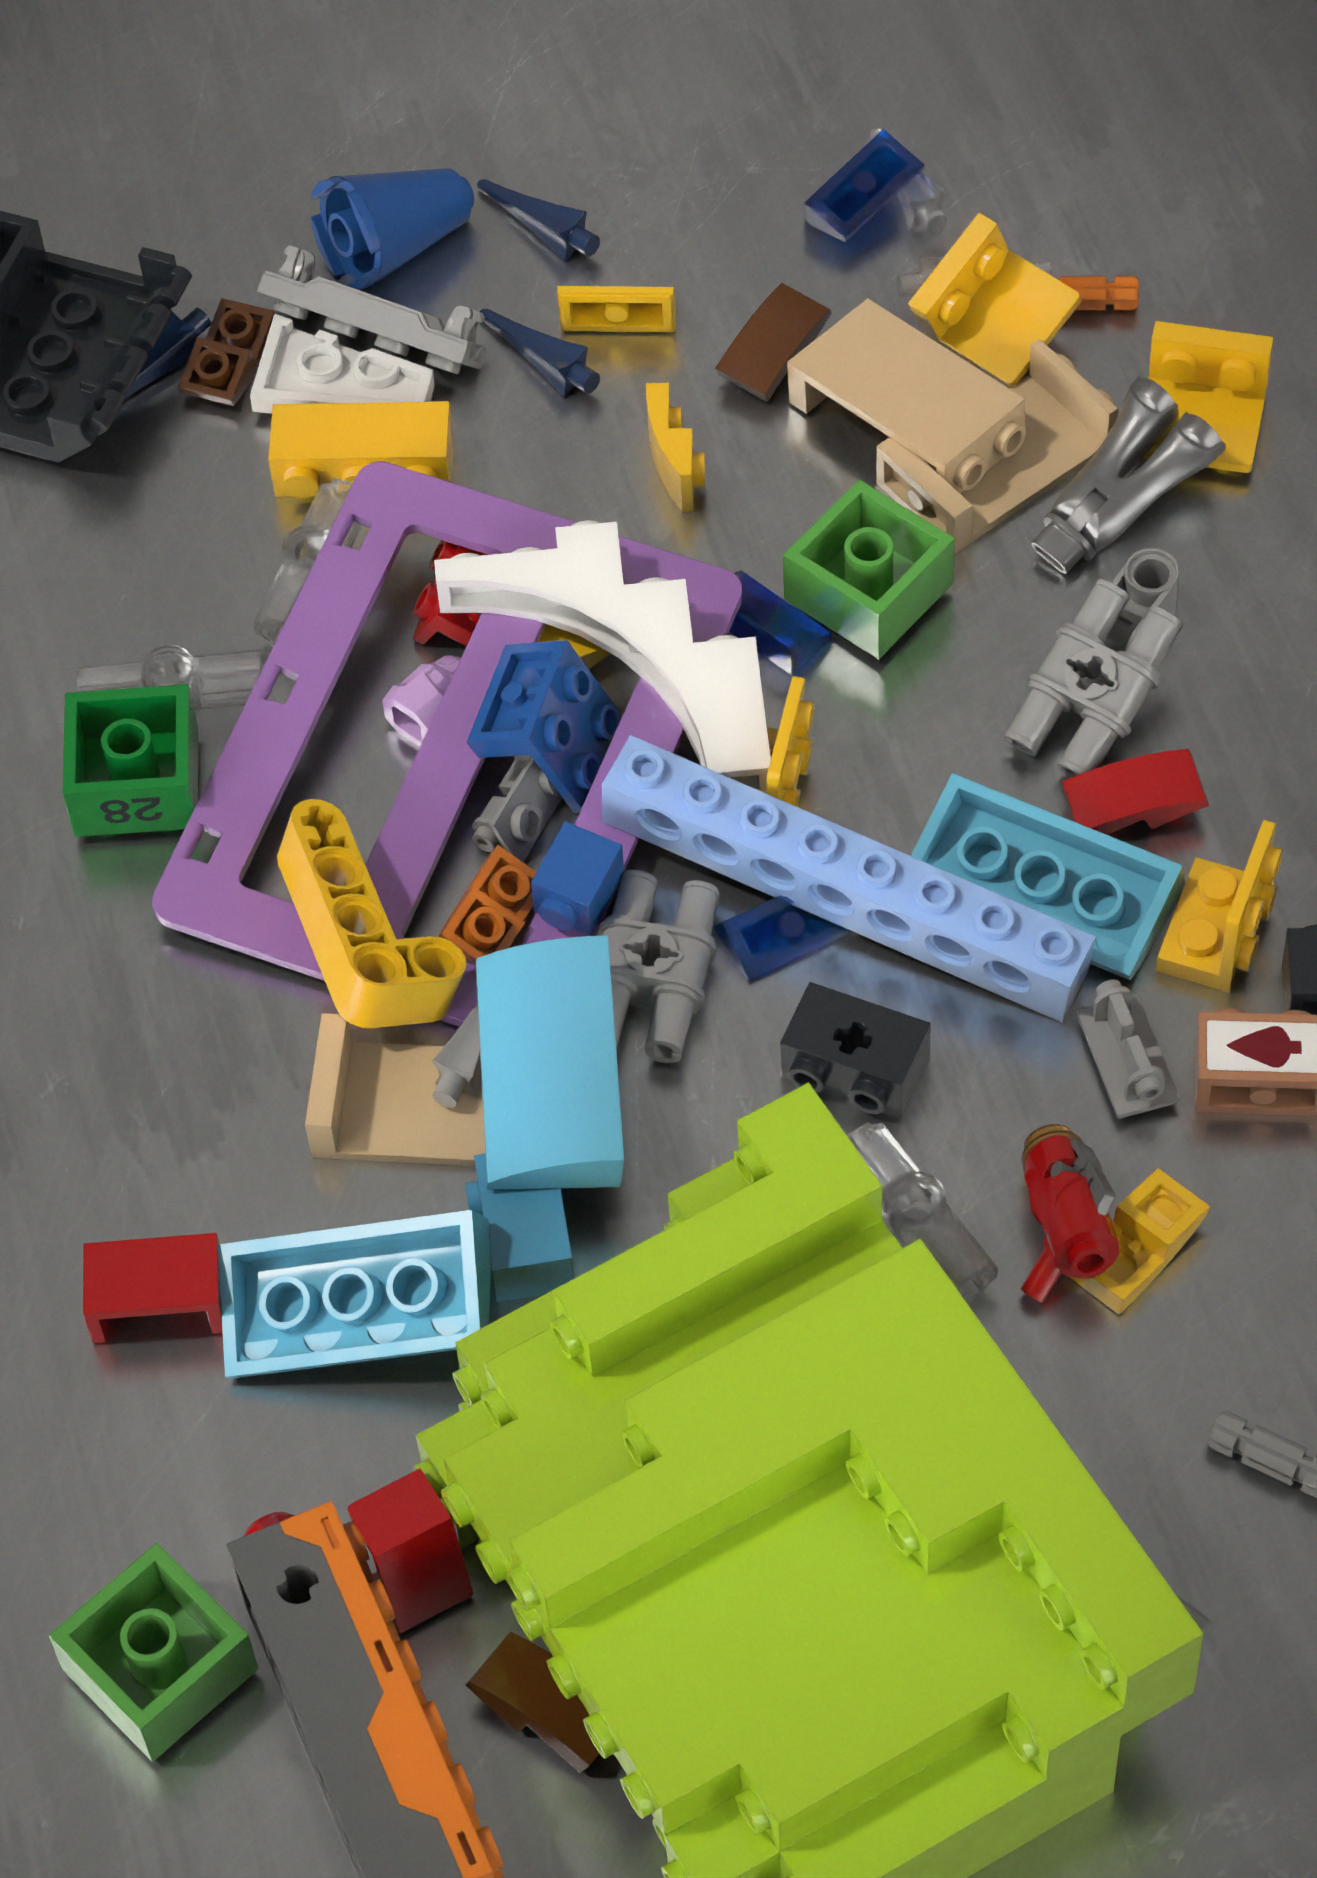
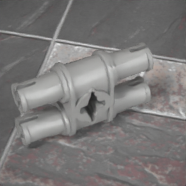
M1099 578L1073 623H1065L1064 626L1059 627L1056 631L1058 638L1038 672L1030 674L1028 678L1029 684L1027 685L1030 694L1004 735L1005 740L1020 751L1036 756L1062 711L1069 712L1072 710L1082 717L1083 722L1058 761V768L1070 777L1099 768L1115 739L1123 740L1124 736H1129L1132 730L1129 726L1150 690L1157 689L1159 686L1160 673L1157 669L1183 628L1181 620L1162 608L1151 606L1127 649L1115 652L1108 648L1104 641L1130 598L1117 585ZM1102 672L1106 684L1101 686L1092 683L1085 690L1080 677L1082 679L1087 677L1095 680Z
M629 870L622 874L612 916H609L600 924L597 933L598 936L608 935L616 1050L628 1005L654 1008L645 1043V1053L655 1061L675 1063L681 1060L691 1016L698 1013L705 1003L706 996L703 986L709 963L714 960L717 952L711 932L720 893L718 888L711 883L698 880L688 881L684 884L674 926L650 923L649 920L658 887L657 879L644 871Z

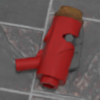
M1060 1124L1045 1125L1030 1133L1024 1142V1150L1021 1155V1164L1025 1173L1024 1177L1028 1187L1031 1210L1035 1219L1042 1225L1045 1237L1044 1251L1020 1289L1041 1303L1044 1302L1061 1273L1076 1278H1093L1111 1267L1120 1254L1119 1240L1108 1212L1114 1201L1115 1192L1101 1169L1102 1165L1092 1148L1085 1145L1083 1140L1073 1133L1070 1128Z

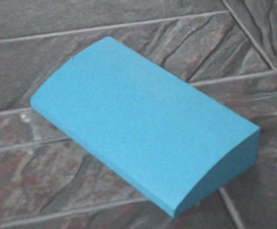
M954 773L951 774L911 854L916 859L1095 935L1090 964L1128 980L1132 979L1144 961L1185 885L1184 870L1181 864Z
M608 935L560 938L534 942L476 958L487 1190L621 1187L624 1149Z
M473 1210L218 1244L225 1377L229 1379L457 1350L455 1342L485 1327L489 1322L491 1277L489 1219Z

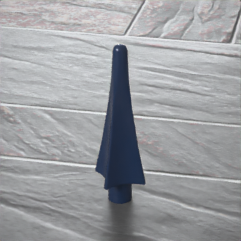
M486 179L478 181L477 188L480 192L520 220L565 262H567L575 250L588 257L594 255L600 245L599 236L585 229L586 211L527 196Z
M196 307L181 320L170 309L172 315L153 349L146 352L148 358L130 391L122 395L124 399L167 372L188 362L196 338L209 328L212 323L203 310Z
M490 309L480 310L484 315L483 322L516 348L564 398H566L574 386L587 394L592 393L598 387L600 374L586 366L587 347L528 328Z

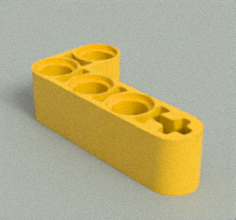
M308 799L299 802L294 806L277 855L278 866L337 1011L350 1024L361 1028L420 1024L443 1019L450 1010L467 965L464 953L453 942L441 937L427 936L396 939L348 822L341 810L329 802L318 799Z

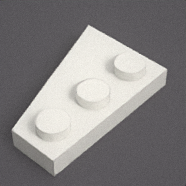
M274 314L250 393L252 412L272 414L273 404L431 402L435 387L433 370L373 348L359 352L339 345L337 335L320 329L315 336L294 329L291 319Z

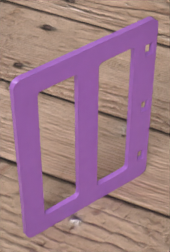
M373 462L364 466L358 472L153 893L152 905L158 921L168 928L324 980L294 903L246 888L241 882L405 538L412 533H421L487 555L512 553L517 549L534 547L541 550L557 548L555 527L571 526L577 522L388 462ZM353 521L370 528L359 550L342 546ZM618 536L624 585L640 583L645 579L654 577L668 580L686 579L693 643L705 642L717 636L728 635L742 602V584L734 573ZM482 613L365 864L396 939H404L408 926L486 758H478L466 742L506 644L539 642L546 626L545 623L494 613ZM280 673L284 674L287 678L296 680L285 704L267 700ZM641 676L575 822V825L622 844L624 872L639 838L602 822V783L630 735L676 754L685 734V730L678 718L654 687ZM203 831L220 838L208 864L190 859ZM616 890L592 935L574 928L570 931L557 929L546 923L538 913H535L521 945L560 938L597 936L599 926L606 916ZM466 962L467 965L450 1010L441 1019V1021L459 1027L477 1004L476 965Z

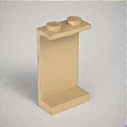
M869 298L860 303L787 362L789 403L807 414L827 397L831 398L936 467V472L960 494L964 490L973 489L980 482L983 475L1001 459L1014 455L1026 437L1025 398Z
M1040 339L1030 346L1029 376L1009 388L1025 398V440L1014 455L1004 457L989 469L973 489L964 490L960 494L936 472V467L890 437L877 445L876 483L897 503L954 537L955 554L1081 470L1098 450L1117 419L1118 408L1110 395L1102 389L1093 387L1076 371L1074 365L1066 356L1056 354Z
M322 1013L305 1121L312 1158L475 1167L474 1155L485 1153L482 1079L477 1097L463 1091L455 1107H445L437 1103L433 1098V1093L437 1086L435 1082L440 1074L432 1062L444 1046L352 1041L348 1021L342 1018L340 1014Z

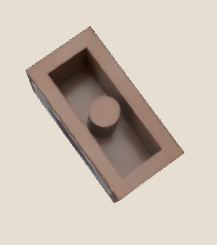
M1224 1008L1215 1012L1198 1011L1194 1044L1195 1112L1317 1116V1015H1311L1301 1010H1289L1280 1014L1245 1013L1235 1008Z

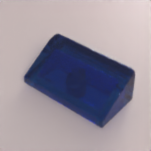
M883 129L804 202V220L811 226L846 242L924 169L925 164Z
M742 570L734 572L742 584V602L729 632L738 638L755 637L757 652L784 671L793 675L832 639L830 631Z
M782 895L714 926L715 931L747 980L852 931L791 905L794 901Z

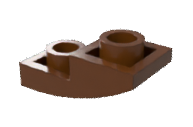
M781 283L759 306L731 343L715 367L718 375L768 403L788 371L787 362L817 338L832 314L831 310Z
M221 298L206 339L196 338L178 385L179 392L234 406L250 384L259 367L274 314H276L275 311Z
M510 1632L465 1686L517 1733L525 1726H528L581 1773L599 1755L583 1723V1719L590 1716L578 1695L566 1699L558 1688L547 1665V1660L552 1658L553 1655L529 1640Z

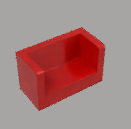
M217 1233L83 1243V1316L92 1343L106 1342L107 1319L206 1311L212 1334L223 1333L218 1244L220 1243Z
M421 1468L348 1506L349 1517L372 1554L377 1572L372 1574L374 1581L380 1579L386 1590L396 1618L393 1620V1623L399 1633L474 1595L452 1518Z

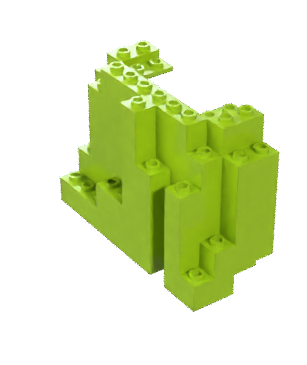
M808 1082L737 1120L739 1149L733 1152L734 1158L668 1193L670 1222L664 1224V1231L455 1342L460 1369L453 1372V1378L464 1401L458 1404L459 1412L416 1435L421 1462L413 1465V1469L415 1471L421 1468L451 1516L460 1549L478 1541V1545H476L477 1554L495 1584L504 1579L507 1581L517 1598L511 1602V1607L522 1630L530 1641L541 1636L553 1655L552 1658L547 1660V1665L558 1688L566 1699L578 1695L590 1716L583 1719V1723L597 1751L604 1759L614 1754L626 1772L627 1776L621 1778L620 1782L633 1809L641 1819L650 1814L654 1817L652 1819L654 1828L667 1851L668 1863L661 1867L664 1878H968L1114 1792L1120 1737L1194 1693L1204 1633L921 1238L904 1248L901 1247L882 1220L883 1185Z

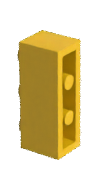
M449 401L273 404L268 461L275 497L347 496L358 472L364 466L373 462H388L452 483L454 435Z

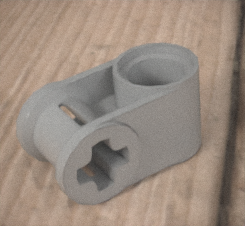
M1145 548L1135 552L1128 558L1126 564L1111 583L1123 589L1129 595L1130 600L1105 639L1104 644L1115 652L1125 651L1147 616L1151 606L1162 608L1175 615L1178 603L1179 565L1175 558L1167 551L1158 548ZM1145 587H1154L1156 589H1148Z

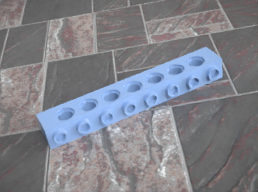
M632 735L629 736L602 783V822L1063 1023L1089 971L1095 935Z

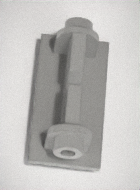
M530 755L515 756L513 764L498 786L503 795L507 796H492L481 816L476 818L472 824L474 832L472 841L478 848L491 852L497 845H500L522 862H524L562 799V796Z
M1108 980L1101 983L1096 988L1097 997L1094 1000V1004L1076 1009V1014L1117 1118L1120 1119L1180 1103V1096L1138 993L1132 994L1130 989L1121 986L1118 980Z

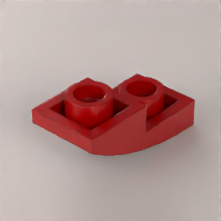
M1189 749L1170 750L1122 760L1062 781L1075 822L1106 835L1141 820H1145L1149 827L1154 829L1209 806L1193 755Z

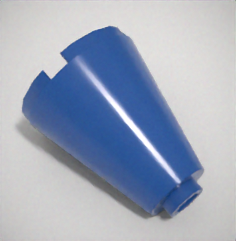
M450 168L333 176L319 181L312 191L311 201L320 198V214L312 216L311 222L318 249L328 269L335 277L346 274L352 281L347 286L359 290L374 285L466 223L470 218L471 208L474 205V193L467 179Z

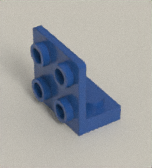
M568 640L506 644L466 743L478 758L530 755L572 811L580 813L621 721L622 714Z

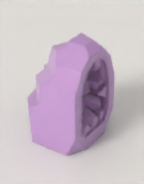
M444 656L431 664H421L404 681L393 685L382 700L385 719L398 733L418 746L421 745L461 657Z

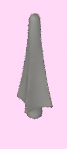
M478 1003L456 1033L432 1060L440 1074L435 1082L437 1086L433 1093V1098L437 1103L445 1107H455L463 1091L474 1097L478 1096L481 1083Z

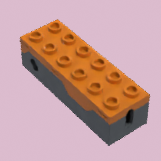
M332 1501L298 1515L274 1512L254 1521L247 1528L243 1537L226 1544L244 1605L357 1877L504 1878L501 1871L504 1865L495 1840L488 1826L481 1828L473 1806L476 1804V1800L462 1765L460 1763L454 1765L446 1744L449 1741L440 1714L433 1700L426 1701L419 1680H422L421 1673L413 1652L406 1639L400 1641L393 1620L396 1618L381 1580L374 1581L367 1560L370 1559L367 1548L352 1521L342 1524Z

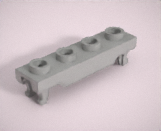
M291 245L285 248L284 254L287 255V258L278 273L266 270L265 274L262 275L257 292L277 298L274 310L302 320H306L309 310L327 316L323 327L353 338L357 337L360 328L378 334L375 346L404 356L408 355L410 346L429 352L426 364L455 374L459 373L462 364L479 370L482 368L487 353L485 351L486 347L476 344L478 323H483L484 321L482 312L462 305L457 306L449 316L444 328L440 318L320 276L313 279L316 263L314 254Z

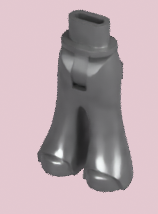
M1138 376L1130 386L1110 432L1092 458L1060 494L1050 513H1047L1043 518V523L1046 527L1031 542V546L1047 562L1060 572L1066 574L1081 558L1089 561L1095 557L1096 552L1113 543L1160 496L1215 461L1225 451L1226 444L1221 440L1216 431L1197 415L1185 412L1178 421V405L1168 392L1156 382ZM1171 430L1149 459L1135 472L1124 477Z

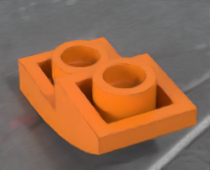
M497 845L490 852L469 884L438 937L447 939L457 945L464 953L466 959L475 965L476 958L509 948L525 924L524 919L533 907L531 882L537 872L500 845Z

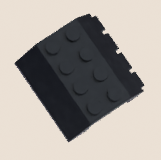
M0 211V447L60 462L91 446L98 435L108 431L124 402L122 395L130 391L148 358L146 352L153 349L172 315L170 309L177 306L192 278L189 270L182 266H177L173 254L142 247L138 254L142 276L46 252L38 220Z

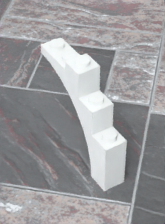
M587 520L577 522L571 526L555 527L557 548L541 550L534 547L517 549L512 553L482 556L474 553H462L453 556L451 559L434 560L440 613H494L531 619L585 638L620 658L654 687L681 722L701 766L766 793L767 773L771 756L756 638H738L731 635H722L705 642L693 643L686 579L668 580L654 577L645 579L640 583L624 585L617 522L599 523Z

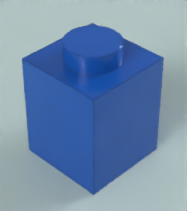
M564 821L531 882L534 912L538 913L546 923L557 929L570 931L574 928L592 935L624 873L622 844Z

